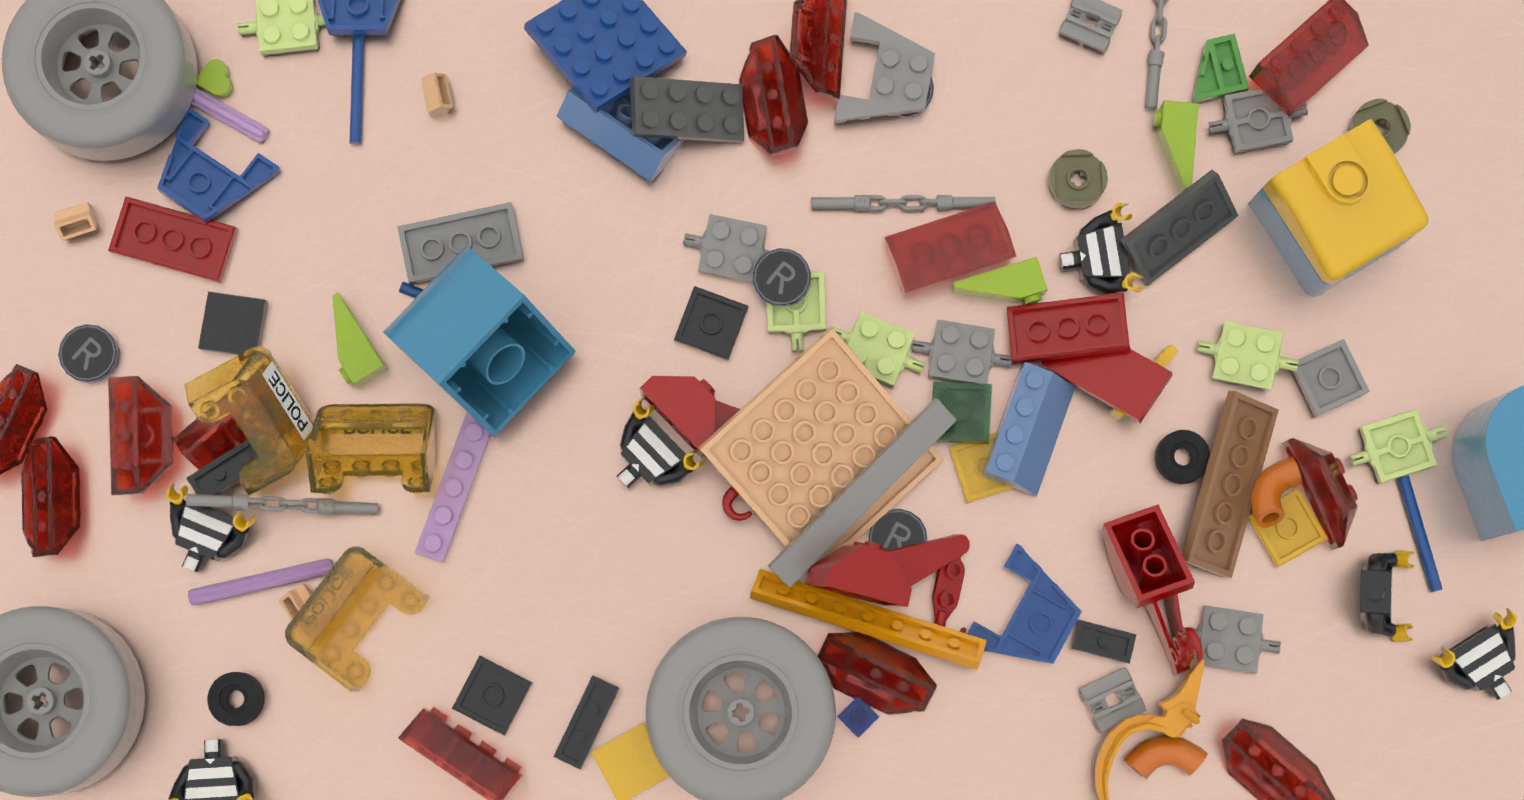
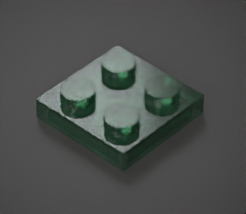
M933 382L932 400L934 398L938 399L957 419L936 442L989 444L992 384Z

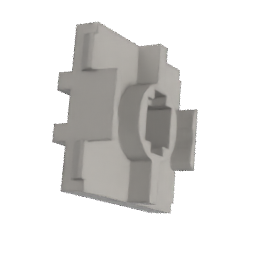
M1072 0V5L1066 19L1060 26L1059 34L1078 41L1081 46L1084 44L1104 53L1110 44L1113 31L1122 17L1121 13L1123 10L1101 0ZM1091 17L1096 19L1095 21L1098 22L1097 27L1095 28L1084 23V18Z
M1126 667L1079 688L1081 697L1086 703L1097 730L1099 729L1100 732L1117 725L1124 718L1147 711ZM1116 692L1121 702L1113 707H1109L1105 696Z

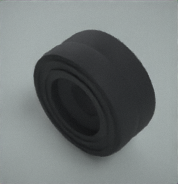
M1177 430L1171 432L1159 442L1155 451V464L1159 473L1168 481L1176 484L1191 483L1205 473L1210 457V449L1206 441L1199 434L1190 430ZM1178 449H1185L1190 453L1191 459L1187 465H1180L1175 461L1174 455Z
M229 672L218 677L211 685L207 696L208 708L212 716L220 723L228 726H242L255 720L261 713L265 701L264 691L259 681L253 676L242 672ZM235 690L240 691L244 696V702L238 708L232 707L228 702L230 693Z

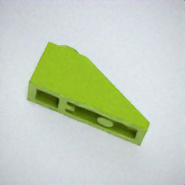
M1164 100L1160 108L1155 109L1153 125L1158 126V139L1179 191L1182 193L1192 185L1199 104Z
M1037 257L955 281L951 286L952 292L957 294L1013 303L1025 301V304L1041 301L1042 295H1045L1048 290Z
M337 292L332 297L338 360L342 365L339 372L347 384L353 383L356 387L360 388L388 370L343 297Z

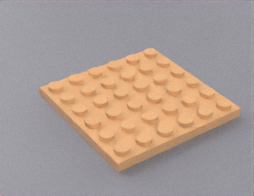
M829 328L699 446L698 449L781 543L787 547L911 420L834 329ZM933 445L815 563L842 546H851L854 541H857L938 466L944 458Z

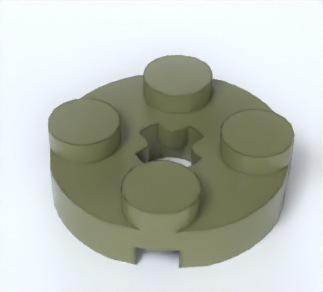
M1374 99L1366 102L1352 117L1350 130L1371 118L1374 123L1379 121L1380 125L1387 126L1383 137L1393 153H1397L1404 146L1410 134L1411 124L1406 111L1398 104L1394 105L1391 102H1387L1388 100Z
M1082 149L1069 150L1055 161L1049 172L1048 183L1051 193L1059 204L1070 208H1085L1099 200L1107 186L1108 175L1105 165L1093 156V153ZM1075 172H1080V176L1086 178V181L1082 182L1081 186H1076L1070 180L1071 177H1074Z

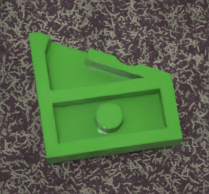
M1235 34L1206 40L1193 94V103L1248 91L1249 85Z

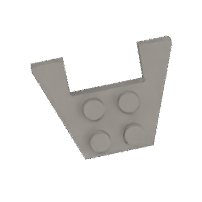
M855 12L850 40L879 45L872 87L868 100L839 94L834 122L843 123L847 120H865L876 116H895L924 112L935 53L876 21Z

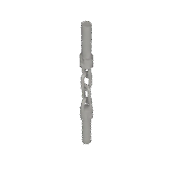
M1155 0L1159 3L1158 16L1153 18L1150 36L1152 41L1155 42V50H1150L1148 54L1149 76L1145 107L1147 109L1154 110L1158 104L1160 73L1165 52L1160 51L1159 47L1160 43L1166 39L1168 24L1167 19L1163 16V6L1169 0ZM1157 20L1159 24H1161L1163 21V30L1161 38L1159 34L1156 35L1155 38V27Z
M881 195L811 197V209L880 211L886 207H901L907 211H920L926 207H936L937 211L952 210V208H995L996 206L995 197H952V195H937L936 199H926L922 195H905L900 199H886ZM906 199H920L919 204L921 206H906L908 203ZM871 200H880V206H871Z
M233 494L232 496L186 495V506L225 507L247 511L248 508H259L263 511L274 512L290 509L324 515H333V513L378 514V503L334 501V499L330 498L285 500L283 497L277 496L249 498L248 494ZM265 500L280 501L279 507H265ZM307 502L317 503L316 509H307Z

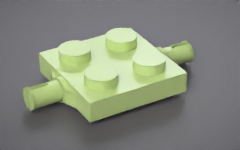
M256 0L255 21L238 23L237 26L239 35L256 33L260 54L269 55L319 49L318 33L320 26H325L323 15H318L315 9V0Z
M824 271L809 272L808 286L804 294L797 300L787 304H775L767 300L768 333L784 332L790 334L792 352H797V340L799 352L804 351L803 334L810 331H826Z
M860 312L856 325L849 333L835 326L832 327L879 383L893 388L898 375L904 368L921 374L925 362L909 357L910 345L915 335L914 332L864 312Z
M1228 321L1224 322L1222 336L1217 344L1200 340L1197 350L1198 353L1214 355L1216 364L1213 379L1269 391L1272 390L1274 376L1279 368L1297 372L1298 366L1294 365L1299 364V360L1282 357L1281 343L1283 332Z
M1418 409L1360 427L1359 430L1364 441L1365 451L1349 455V461L1361 458L1351 462L1352 467L1369 462L1374 469L1378 483H1383L1437 465L1432 452V441L1448 437V431L1436 435L1438 432L1447 430L1446 427L1442 425L1428 430L1421 421Z

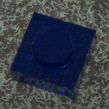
M858 695L837 717L859 738L879 718V715Z

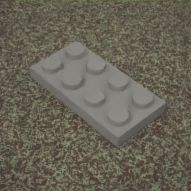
M511 202L397 226L408 282L410 284L433 280L465 246L473 250L492 267L524 260Z

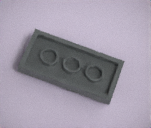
M634 76L630 79L632 136L741 143L744 141L742 84Z
M1210 170L1120 240L1139 275L1143 276L1141 280L1149 285L1239 215L1219 174L1214 170Z

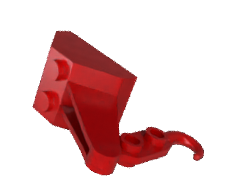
M651 376L640 387L641 396L650 405L653 404L655 406V411L693 450H698L697 454L701 458L704 454L698 447L740 410L715 400L714 388L705 379L699 381L695 376ZM731 486L725 492L722 499L723 511L732 520H746L752 516V512L747 511L740 514L733 510L732 503L739 494Z
M1159 504L1103 523L1102 533L1110 565L1122 593L1137 608L1146 606L1165 649L1173 673L1178 675L1190 670L1191 661L1194 659V650L1197 660L1201 661L1203 659V649L1197 632L1192 627L1183 629L1178 594L1193 589L1195 581ZM1162 599L1164 602L1174 646L1172 644L1170 635L1168 633L1167 627L1165 625L1164 619L1162 617L1160 608L1157 603V601Z
M953 534L883 551L881 544L865 541V543L854 541L853 546H842L812 565L808 570L805 585L884 606L908 607L912 592L910 586L938 570L932 594L935 616L934 624L945 627L947 619L958 605L965 575V567L961 561V556L968 552L970 542L965 535ZM962 627L960 632L966 633V628Z

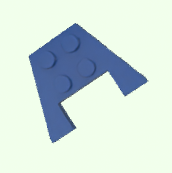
M318 0L329 35H387L401 0Z
M189 107L181 127L176 133L175 144L171 155L169 154L157 189L161 194L207 223L275 177L281 170L278 165L258 153L239 176L194 146L195 143L209 127L210 122Z
M1016 544L1003 568L1030 582L1025 594L1002 636L975 621L972 623L967 634L987 640L984 651L1054 664L1082 611L1048 577L1043 569L1025 552L1022 546Z

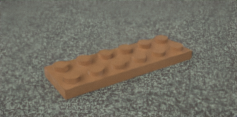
M1228 391L1182 552L1186 563L1222 577L1232 578L1251 511L1250 497L1256 479L1261 475L1279 409L1237 391Z

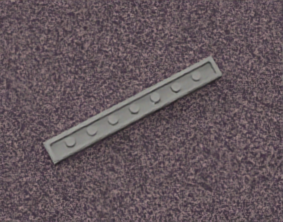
M934 398L768 565L770 569L790 588L957 419L938 399Z

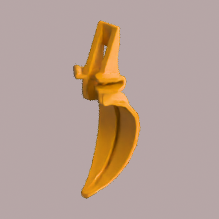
M1197 660L1193 667H1191V670H1188L1189 672L1186 673L1178 690L1169 698L1158 703L1163 709L1162 715L1136 714L1124 718L1108 732L1098 752L1095 764V788L1099 800H1109L1108 778L1113 759L1122 743L1131 734L1145 729H1152L1176 738L1181 736L1188 727L1191 729L1193 727L1191 723L1199 724L1201 716L1195 711L1205 665L1204 660Z

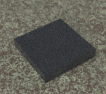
M694 286L674 341L729 361L749 306Z
M208 291L198 349L258 358L268 301Z
M479 655L452 709L506 736L533 682Z

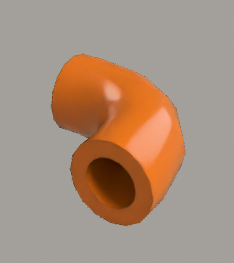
M1293 457L1283 459L1267 467L1254 483L1250 503L1254 519L1260 527H1271L1284 518L1285 513L1280 502L1282 494L1286 490L1302 484L1301 474Z
M1162 735L1143 741L1123 761L1146 780L1157 768L1166 765L1175 766L1190 776L1203 763L1208 753L1200 746L1183 737L1172 738Z

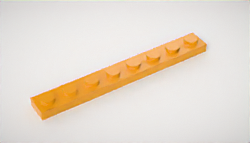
M762 569L758 572L750 594L751 599L978 670L987 642L985 639L845 595L811 587L800 581H796L789 588L775 573Z

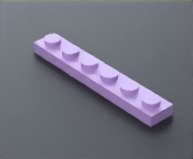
M466 412L415 550L416 554L444 563L491 436L468 412Z

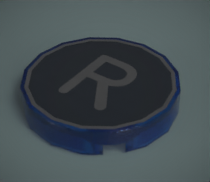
M778 248L767 252L758 260L753 272V283L759 296L770 305L775 307L792 306L801 301L811 287V271L808 263L799 253L791 249Z
M89 324L75 327L68 332L60 343L58 354L61 367L67 375L86 383L101 381L109 376L118 364L119 358L117 341L111 333L97 325Z
M903 509L889 510L870 528L868 540L869 542L881 544L882 550L886 551L927 541V533L921 519L915 514Z

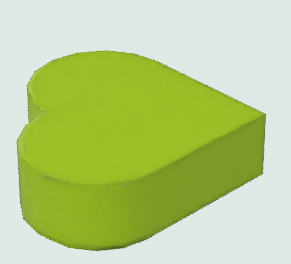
M219 59L209 61L197 78V86L219 98L228 96L232 90V83L227 78L229 75L227 65Z

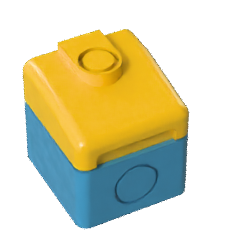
M1372 118L1333 139L1272 177L1248 203L1304 292L1312 297L1325 293L1398 249L1422 231L1429 221L1428 214Z

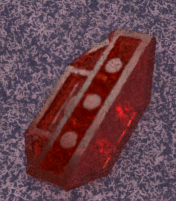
M796 0L793 2L789 59L816 93L833 99H840L847 0Z
M772 35L751 43L750 53L744 63L739 84H742L743 108L748 136L766 149L770 155H776L798 147L807 127L808 118L799 67L779 36Z
M18 364L0 382V474L23 463L48 410L39 374Z
M139 376L108 377L111 495L143 494L174 464L173 408L166 399Z
M55 436L31 439L29 444L30 450L26 455L21 472L22 531L27 544L32 549L31 554L35 558L58 555L80 528L79 467Z
M1296 438L1286 440L1282 443L1288 458L1293 457L1298 465L1302 478L1301 486L1315 516L1329 538L1327 541L1331 550L1344 546L1358 508L1355 502L1358 500L1353 486L1351 484L1347 485L1343 476L1345 469L1341 460L1338 457L1335 458L1330 451Z
M859 632L828 633L818 654L835 690L887 715L925 711L937 688V684L915 657Z
M1242 718L1223 737L1222 743L1228 774L1258 800H1335L1318 766L1272 726Z

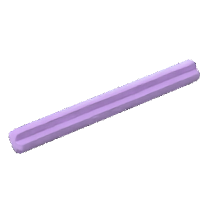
M196 87L191 103L193 106L259 143L266 139L269 131L267 127Z
M322 559L190 589L188 591V598L191 605H199L331 575L334 573V566L331 559Z

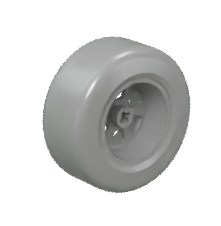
M26 0L9 25L2 49L4 84L10 100L19 115L36 132L59 149L71 155L90 160L112 161L126 159L142 154L161 143L183 120L192 103L197 85V58L192 39L181 19L164 0ZM98 31L99 44L94 48L86 49L80 40ZM116 33H120L130 40V45L119 53L110 49L111 41ZM69 53L80 56L81 64L79 69L67 72L63 70ZM138 61V70L134 79H128L120 74L123 63ZM101 63L105 66L102 69H100L97 67L98 64ZM83 79L89 81L92 85L86 99L79 98L71 91L72 86ZM115 83L122 93L104 102L103 87Z
M30 606L1 614L0 791L15 796L44 797L68 794L91 786L108 775L120 764L128 754L140 731L145 709V689L142 673L132 650L124 639L106 623L96 617L76 610L51 606ZM54 663L61 664L70 671L69 676L59 685L50 680L51 666ZM32 664L36 668L38 680L33 685L27 687L18 679L17 674ZM80 688L83 692V707L79 710L67 707L65 702L66 693ZM8 693L18 694L23 697L22 710L13 714L6 712V695ZM42 696H46L45 700L49 702L48 706H43L44 703L40 701ZM62 716L70 722L71 730L65 735L55 738L51 722L55 718ZM28 718H32L39 723L38 735L34 740L19 733V727Z
M730 617L711 621L695 628L679 639L668 650L657 666L650 682L646 700V726L655 756L666 773L677 785L700 800H781L803 786L820 767L831 745L836 721V705L832 684L825 667L816 653L805 641L785 627L752 617ZM732 673H744L746 679L743 691L731 693L724 682V677ZM762 680L767 681L776 692L775 698L765 703H760L753 695L755 688ZM709 690L714 691L723 699L722 707L718 712H706L702 709L703 699ZM737 704H742L744 708H749L750 714L745 715V721H740L739 717H733L732 711L737 710ZM777 713L780 715V723L775 734H768L759 726L762 714ZM723 722L728 728L729 733L724 742L718 745L709 737L706 729L709 725ZM744 732H751L758 742V748L750 752H738V735Z

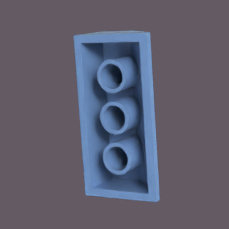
M572 87L568 90L556 116L565 122L568 127L587 137L590 142L600 146L616 160L623 162L636 171L638 175L645 177L650 182L666 167L684 142L682 139L632 136L630 92L597 113H594Z
M1024 362L1018 371L981 476L1036 497L1075 387L1051 371Z

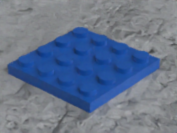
M562 0L524 24V30L594 113L631 91L630 79L632 77H654L683 59L687 52L643 0Z

